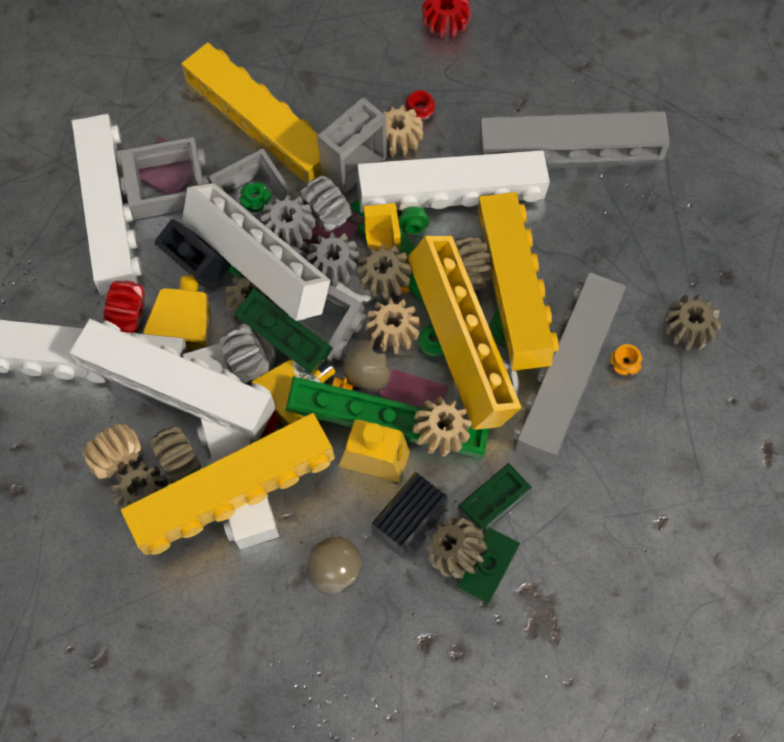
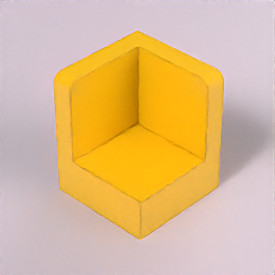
M396 203L364 206L367 248L371 247L375 251H379V247L383 243L386 246V250H390L396 245L400 253L401 235Z

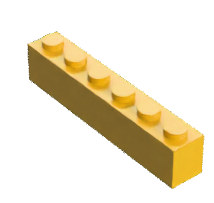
M207 42L181 63L185 81L300 180L307 184L312 179L321 176L318 134L313 130L310 123L294 115L284 101L279 102L276 100L268 88L262 83L257 84L251 79L248 72L242 66L237 67L233 64L223 50H217Z
M517 192L479 196L478 219L483 242L487 245V252L491 254L490 263L493 267L490 269V273L492 275L491 278L511 369L516 371L552 366L553 353L558 352L559 349L556 332L550 331L549 325L552 324L551 309L549 305H544L542 299L545 298V286L543 279L537 278L536 273L539 272L537 254H531L530 250L533 240L531 229H525L524 225L527 220L525 205L519 204Z
M425 236L408 256V262L412 267L414 278L461 400L466 408L468 418L472 421L471 426L473 430L501 427L521 409V405L453 237Z
M312 413L121 509V512L142 553L145 556L150 553L151 555H156L167 550L171 546V542L181 537L190 538L197 535L206 524L214 520L221 522L235 514L236 509L247 503L248 505L258 504L268 496L267 493L279 487L280 489H286L293 486L299 481L300 476L310 471L317 473L326 469L331 464L330 461L335 459L333 448L315 414Z

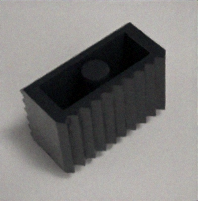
M175 219L169 221L154 241L155 246L172 258L193 279L210 288L217 285L231 266L225 258L192 230Z
M415 472L371 523L372 532L403 557L410 550L415 553L426 540L427 536L424 533L431 524L438 526V522L441 523L449 511L446 508L448 496L423 476H420L418 472Z

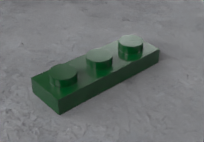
M254 288L233 314L312 375L316 373L333 350L329 344L301 323L295 321L285 311Z

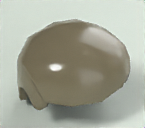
M359 340L344 359L345 376L358 389L368 393H375L382 390L391 381V372L386 366V354L375 353L372 350L373 341Z
M332 536L322 540L312 549L308 558L306 572L311 584L321 592L337 594L356 581L357 576L360 574L362 558L358 548L351 541L340 536Z

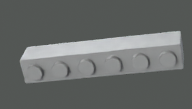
M651 110L633 113L617 111L606 114L491 116L489 118H481L479 133L481 155L543 150L546 164L664 160L670 144L666 111L654 112Z
M589 272L585 283L578 282L572 298L577 302L573 310L567 308L561 326L565 330L562 337L557 335L559 349L558 352L553 353L552 366L541 368L537 379L538 382L542 383L538 393L531 392L525 410L530 411L526 422L519 420L512 438L518 440L515 452L553 467L621 303L626 285Z

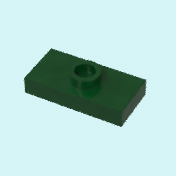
M508 463L462 501L457 509L474 526H477L484 532L525 497L532 487Z
M490 527L482 540L488 548L480 553L484 562L475 563V573L465 571L463 578L457 586V591L486 606L490 604L520 546L519 542Z

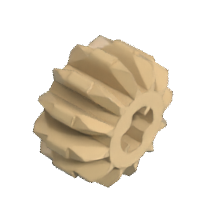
M403 104L399 109H394L390 105L388 112L380 110L386 115L387 151L390 150L392 158L396 152H401L404 157L408 150L416 152L418 143L423 139V122L420 117H416L415 110L405 111Z
M389 297L386 306L377 301L375 311L368 312L367 320L369 322L365 325V331L370 335V340L374 343L373 345L380 344L382 353L388 347H392V351L397 354L399 346L409 350L411 348V341H417L419 338V331L417 329L421 327V320L419 317H415L416 309L414 306L406 308L404 299L398 304H394V301Z
M442 396L438 397L435 403L428 400L423 404V410L416 412L414 418L418 423L414 424L412 432L421 434L417 440V445L429 444L428 454H432L438 448L442 457L447 456L450 450L458 452L462 448L461 443H466L469 440L470 434L466 430L471 427L472 421L463 419L467 413L466 408L457 410L455 408L456 399L451 400L448 405L445 404ZM444 424L446 427L441 430L438 426Z
M115 424L109 429L105 428L103 432L96 434L93 440L88 441L82 451V455L87 467L98 479L111 478L116 473H121L126 469L127 464L131 465L137 461L143 451V447L138 435L128 424Z

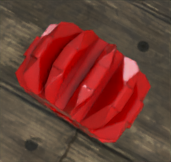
M426 0L423 2L422 22L424 27H429L431 35L439 32L441 38L445 34H450L454 38L457 32L464 33L466 25L471 20L469 0Z
M116 280L110 285L106 301L104 302L103 320L119 327L120 332L136 333L141 324L145 305L143 286L126 280Z

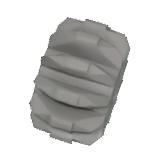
M321 175L316 179H312L299 192L304 205L310 204L313 212L312 216L319 227L328 232L340 227L352 215L350 204L346 201L345 196L334 185L332 180L327 179L325 176Z
M288 193L284 198L285 200L282 201L274 196L272 200L273 205H264V215L260 216V222L290 247V244L295 243L301 248L303 245L302 239L311 240L312 229L315 227V218L312 216L313 212L310 204L304 205L301 197L291 201Z
M331 231L328 239L319 235L317 244H310L308 247L309 254L306 260L329 278L334 288L338 286V281L342 280L349 284L350 275L357 276L356 270L359 268L361 254L357 252L355 241L348 242V237L345 233L339 238H335V234Z
M245 323L238 327L234 326L220 336L219 344L222 348L221 351L231 371L234 372L241 382L253 381L268 372L269 361L267 355L250 326Z

